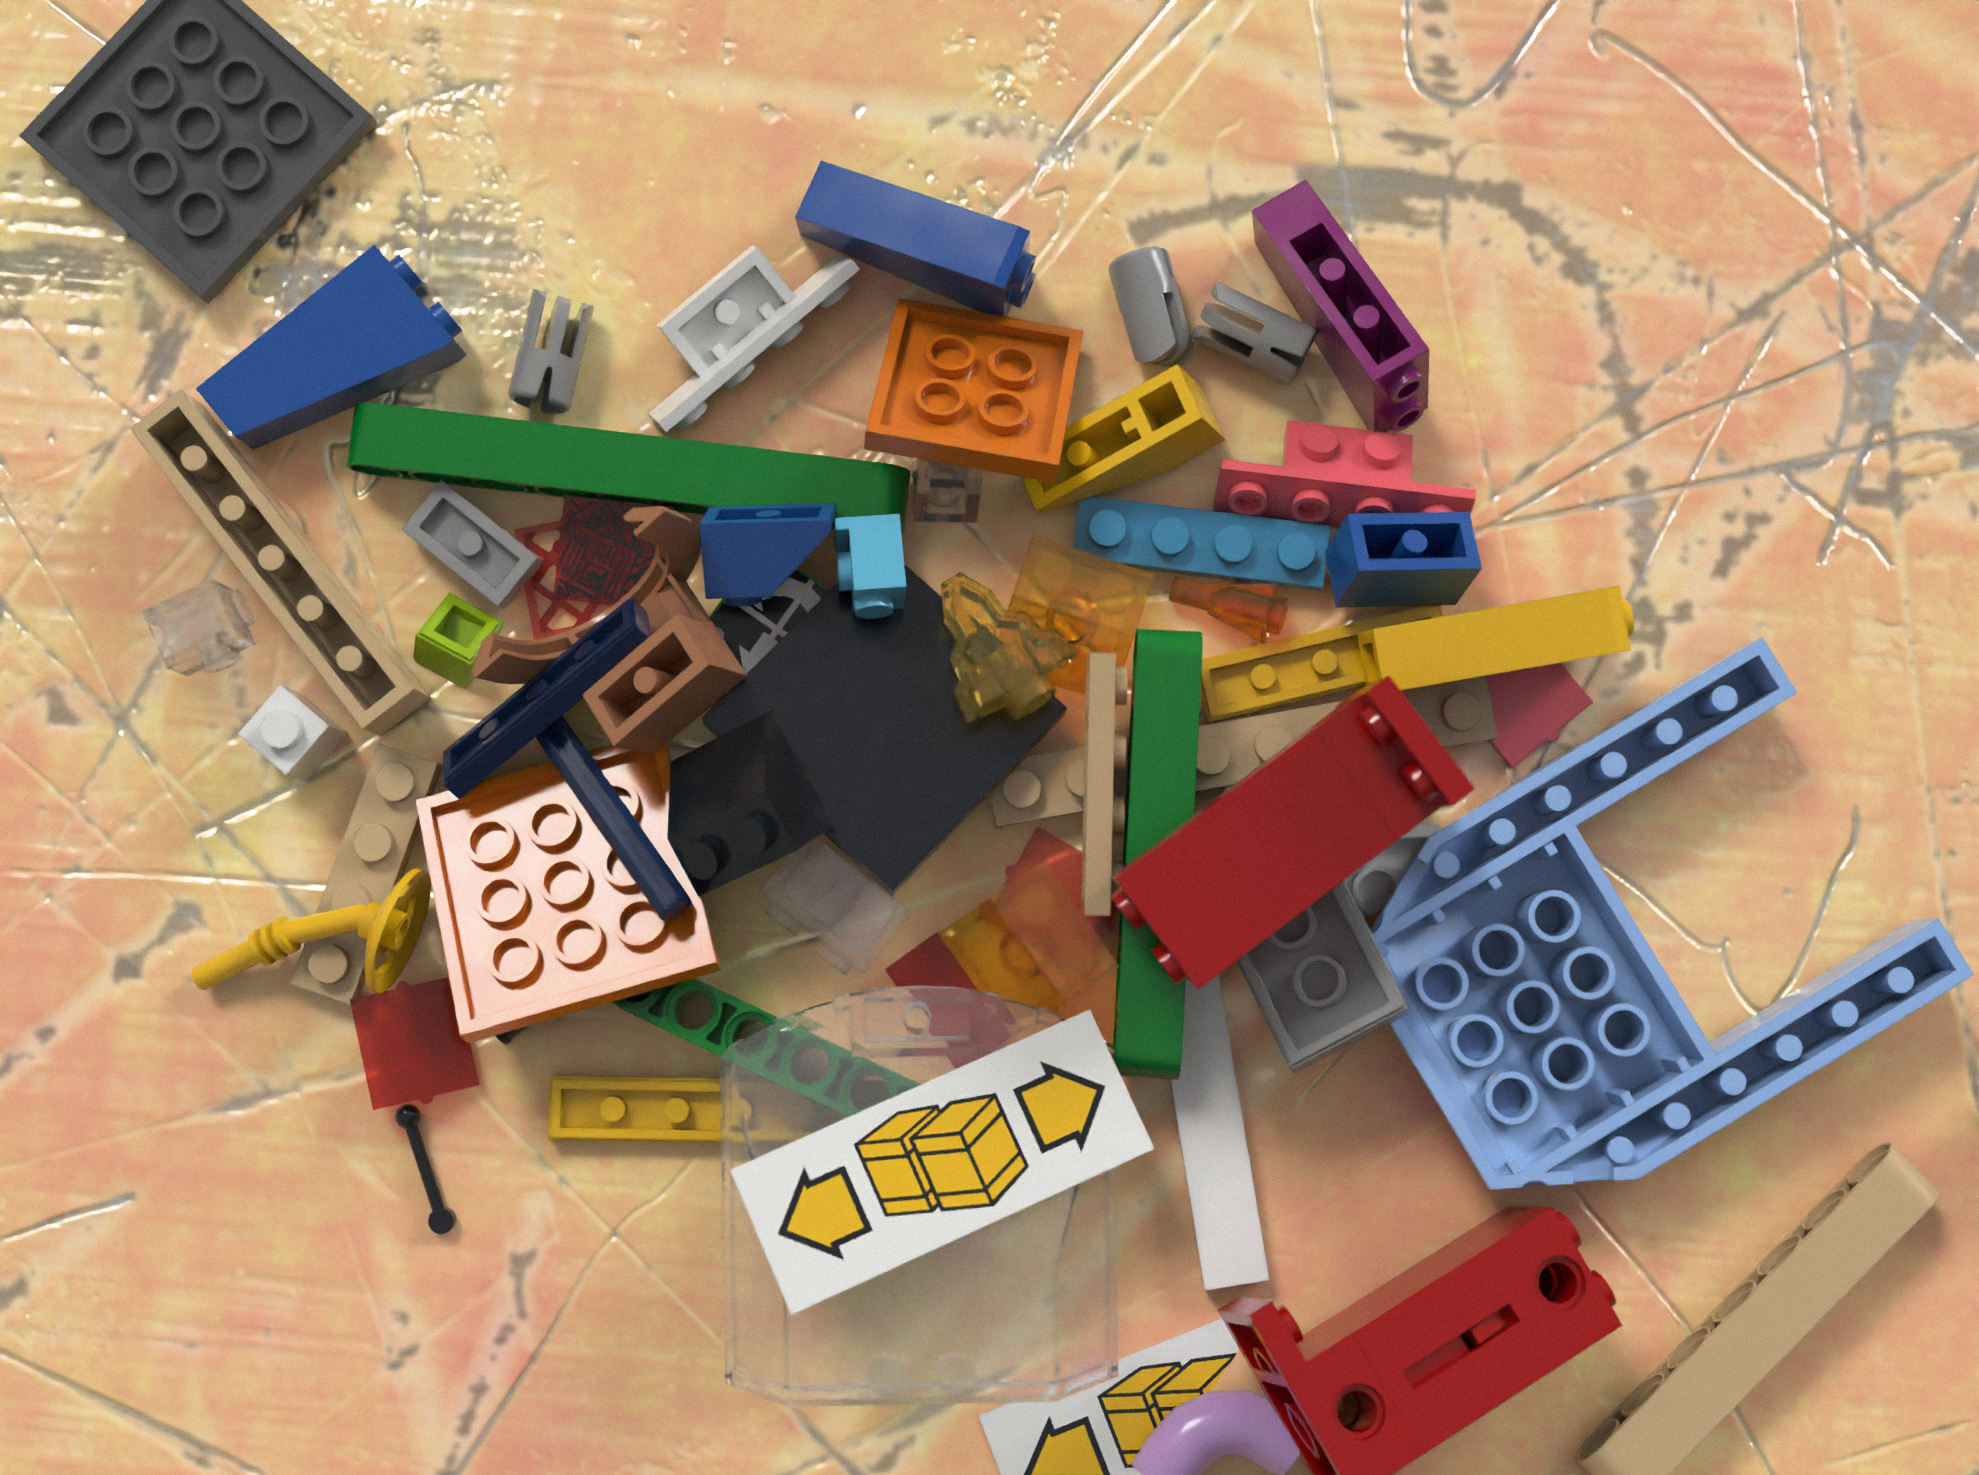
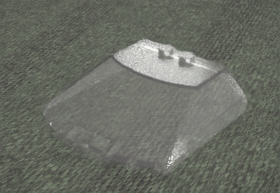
M918 985L878 988L833 997V1001L812 1006L797 1013L796 1010L777 1017L772 1024L745 1039H739L721 1052L720 1114L725 1384L787 1407L1057 1402L1118 1377L1117 1166L793 1315L789 1311L730 1172L733 1168L1065 1021L1060 1018L1058 1013L1042 1007L1037 1009L1023 1003L1003 999L999 994L986 991ZM1105 1041L1115 1062V1048Z

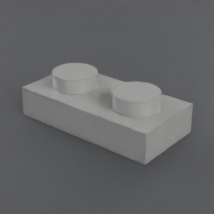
M442 480L402 528L404 532L503 610L543 562L536 554Z

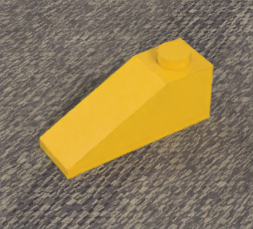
M1176 364L1067 426L1056 483L1024 477L1022 479L1036 511L1041 514L1170 471L1225 441L1226 438L1202 387Z

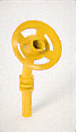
M412 869L395 884L382 904L371 901L368 905L358 904L291 920L285 916L278 917L273 922H269L261 928L251 931L247 941L194 967L191 972L192 979L199 989L207 990L259 963L265 966L271 965L277 960L287 957L288 954L299 951L301 943L358 931V937L367 940L364 961L367 988L378 994L384 993L401 975L421 934L431 895L430 875L424 870ZM385 954V961L375 971L376 958H380Z

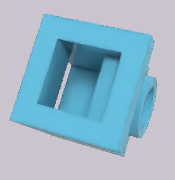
M900 514L835 518L834 546L835 553H837L839 591L851 590L853 612H855V615L860 618L874 619L892 614L893 609H904L906 576Z

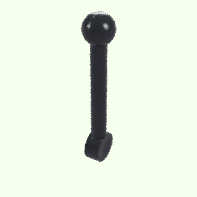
M404 1104L396 1111L395 1119L397 1124L406 1130L432 1209L428 1225L433 1232L445 1234L455 1226L456 1215L453 1210L444 1206L418 1127L421 1118L420 1111L415 1105Z

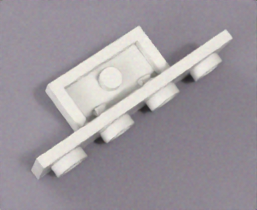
M751 245L656 325L694 371L695 375L656 406L648 415L665 432L669 431L673 426L680 430L692 424L706 411L708 405L704 402L705 399L722 385L726 389L733 388L753 372L756 365L752 360L770 345L774 349L780 348L798 335L804 327L800 320L817 305L825 309L840 300L850 290L851 284L848 279L860 270L852 259L836 255L792 292L756 246Z

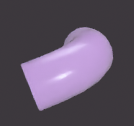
M1250 1390L1208 1391L1174 1407L1148 1436L1132 1465L1142 1475H1202L1212 1462L1224 1456L1238 1455L1251 1460L1273 1475H1285L1299 1457L1300 1451L1266 1396Z

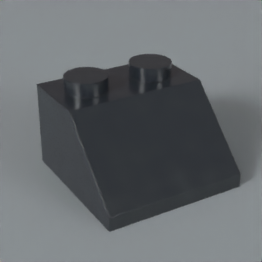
M773 710L671 761L667 840L698 897L797 851L834 826Z

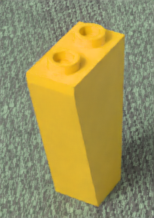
M1620 585L1380 627L1359 632L1357 637L1366 686L1386 676H1390L1400 690L1631 651L1629 637L1633 635L1634 618L1628 601L1622 599Z

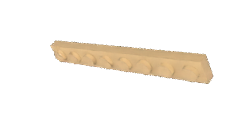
M1486 676L1401 690L1444 748L1485 742L1498 738ZM1342 701L1199 726L1195 793L1233 786L1333 711L1335 706ZM1129 738L1126 739L1125 770H1114L1113 796H1124L1125 804ZM1084 746L1025 757L990 793L996 828L1083 813Z

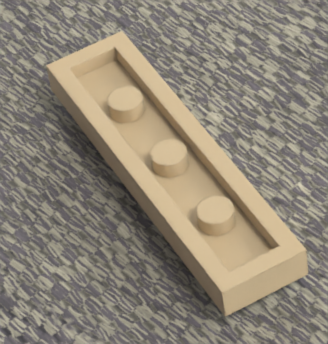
M1086 652L1081 909L1085 916H1110V895L1119 889L1112 876L1123 868V861H1112V835H1123L1125 825L1124 796H1113L1114 770H1125L1126 732L1114 731L1115 705L1127 704L1128 671L1127 666H1116V653Z
M381 743L377 744L316 914L358 904L368 905L371 901L382 904L391 889L402 879L421 828L416 800L433 795L443 765ZM358 931L305 942L290 985L348 1005H356L365 982L364 961L367 940L359 938Z

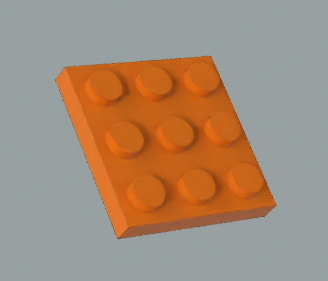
M898 298L865 430L864 449L1056 483L1083 330Z

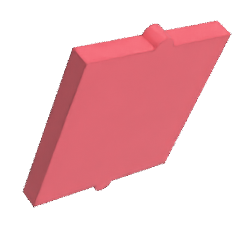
M1561 663L1486 675L1498 738L1489 740V742L1508 765L1513 768L1546 740L1549 742L1558 740L1560 736L1559 730L1591 705L1593 701Z

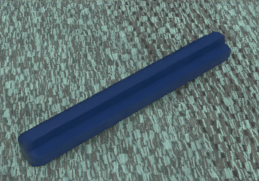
M562 715L536 736L537 741L661 920L671 921L690 907V897Z

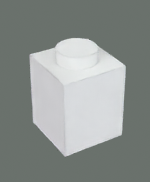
M281 684L238 733L285 775L308 781L348 734L347 731L302 693Z

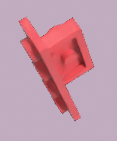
M1288 420L1284 434L1282 466L1221 460L1213 511L1340 526L1347 514L1470 512L1471 515L1476 499V489L1412 482L1413 435Z

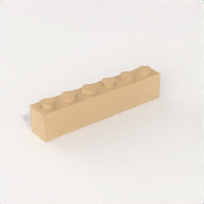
M180 389L129 428L363 730L382 736L431 698L204 405Z

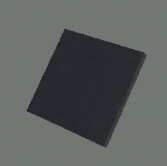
M905 564L906 595L904 609H893L892 614L881 618L865 619L857 617L855 612H853L851 590L839 591L837 583L747 673V676L735 685L702 718L703 725L716 737H719L773 710L834 824L833 827L823 834L892 896L1065 716L1067 707L1039 682H1036L997 707L979 714L978 709L984 701V696L991 694L993 686L998 689L1004 687L999 677L995 679L990 664L982 654L983 649H978L973 643L975 636L978 645H984L986 638L978 628ZM989 639L988 647L991 650L984 651L983 653H990L991 651H993V654L996 653L1001 667L1006 674L1010 675V670L1011 674L1018 681L1026 683L1023 676L997 648L995 649V644L993 647V642ZM1007 656L1009 660L1021 671L1022 667L1018 665L1012 658ZM983 679H991L990 685L984 684Z

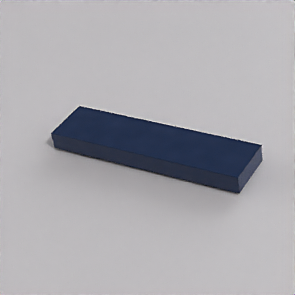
M634 598L627 599L443 751V786L458 799H461L583 699L582 695L651 636L648 612Z

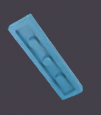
M1092 496L1080 500L1078 503L1071 561L1321 591L1324 588L1327 562L1325 550L1329 544L1331 526Z

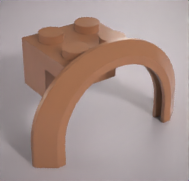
M663 506L632 508L623 516L626 522L638 526L633 531L636 537L656 544L655 555L649 568L639 582L624 597L593 619L573 629L550 637L534 640H517L490 633L481 642L472 672L475 678L501 684L527 683L627 599L634 598L648 612L651 636L582 695L613 746L654 755L743 680L747 674L686 582L699 558L701 551L700 533L688 517Z

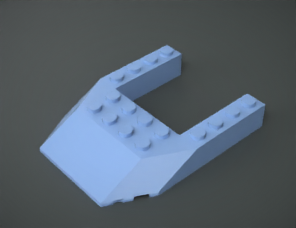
M1763 637L1740 647L1523 777L1429 836L1370 928L1413 1011L1390 1023L1389 1026L1485 1185L1490 1190L1522 1188L1523 1186L1533 1185L1550 1186L1574 1184V1182L1639 1179L1974 975L1939 918L1910 920L1714 1040L1708 1042L1576 826L1797 694V691Z

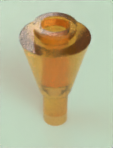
M1178 577L1174 578L1169 593V602L1205 610L1208 615L1263 645L1266 643L1270 633L1275 635L1281 634L1288 611L1289 598L1279 596L1280 583H1230L1210 586Z

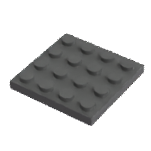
M147 0L19 136L202 300L209 304L371 131L377 122L366 109L242 0Z

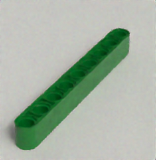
M368 402L355 404L346 467L350 470L381 477L439 483L442 480L449 485L635 507L663 506L677 512L705 515L708 508L712 506L836 503V518L900 514L901 535L904 531L911 471L907 468L880 462Z

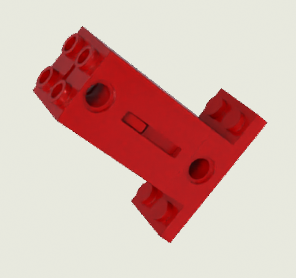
M1386 676L1352 693L1336 705L1333 711L1114 874L1112 878L1119 886V889L1111 894L1110 897L1135 930L1146 923L1160 942L1153 946L1150 951L1171 979L1178 985L1188 978L1199 990L1439 808L1455 805L1475 790V788L1392 678Z
M1553 1206L1504 1208L1304 1335L1287 1308L1283 1305L1276 1308L1273 1302L1269 1300L1237 1297L1217 1310L1273 1409L1299 1449L1300 1456L1311 1475H1393L1622 1326L1612 1308L1616 1305V1298L1611 1287L1597 1271H1590L1578 1250V1247L1582 1244L1578 1231L1569 1218L1562 1212H1556ZM1341 1398H1342V1399H1343L1342 1410H1341L1340 1414L1337 1415V1414H1338V1405H1339V1402H1340V1400H1341Z

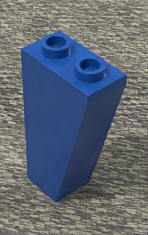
M820 161L795 216L801 236L982 313L1007 317L1012 305L1021 309L1030 293L1036 276L1032 270L1037 256L1029 253V230L824 161Z
M373 245L204 381L196 390L232 434L254 450L355 407L357 403L369 401L459 362L467 354L453 338L463 330L439 301L429 309L414 291L423 285V282L399 254L388 261L380 250Z

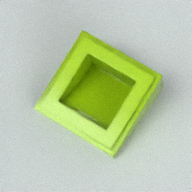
M449 592L415 635L414 661L456 685L467 688L475 678L472 672L482 640L490 633L499 635L504 622Z

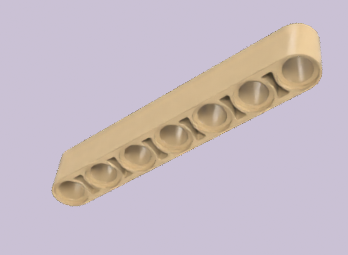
M1890 1142L1883 1143L1874 1148L1828 1192L1581 1445L1575 1457L1576 1461L1589 1475H1670L1925 1215L1938 1198L1939 1191Z

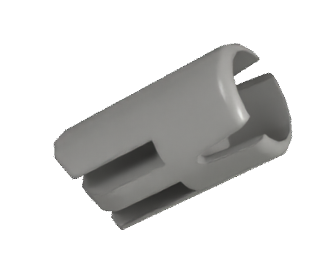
M1152 246L1133 250L1117 257L1110 263L1108 270L1134 359L1141 363L1166 367L1184 364L1190 359L1194 346L1169 252L1165 248Z
M1216 281L1211 291L1212 296L1217 301L1231 308L1216 303H1206L1201 313V318L1214 329L1208 326L1197 325L1191 334V338L1285 384L1293 383L1305 360L1304 357H1306L1317 335L1316 329Z
M533 289L509 387V397L515 403L529 408L532 399H536L544 379L541 412L562 414L568 412L571 407L594 306L586 303L581 304L576 317L568 355L566 356L560 354L569 317L571 299L557 296L548 323L543 348H534L546 300V292Z

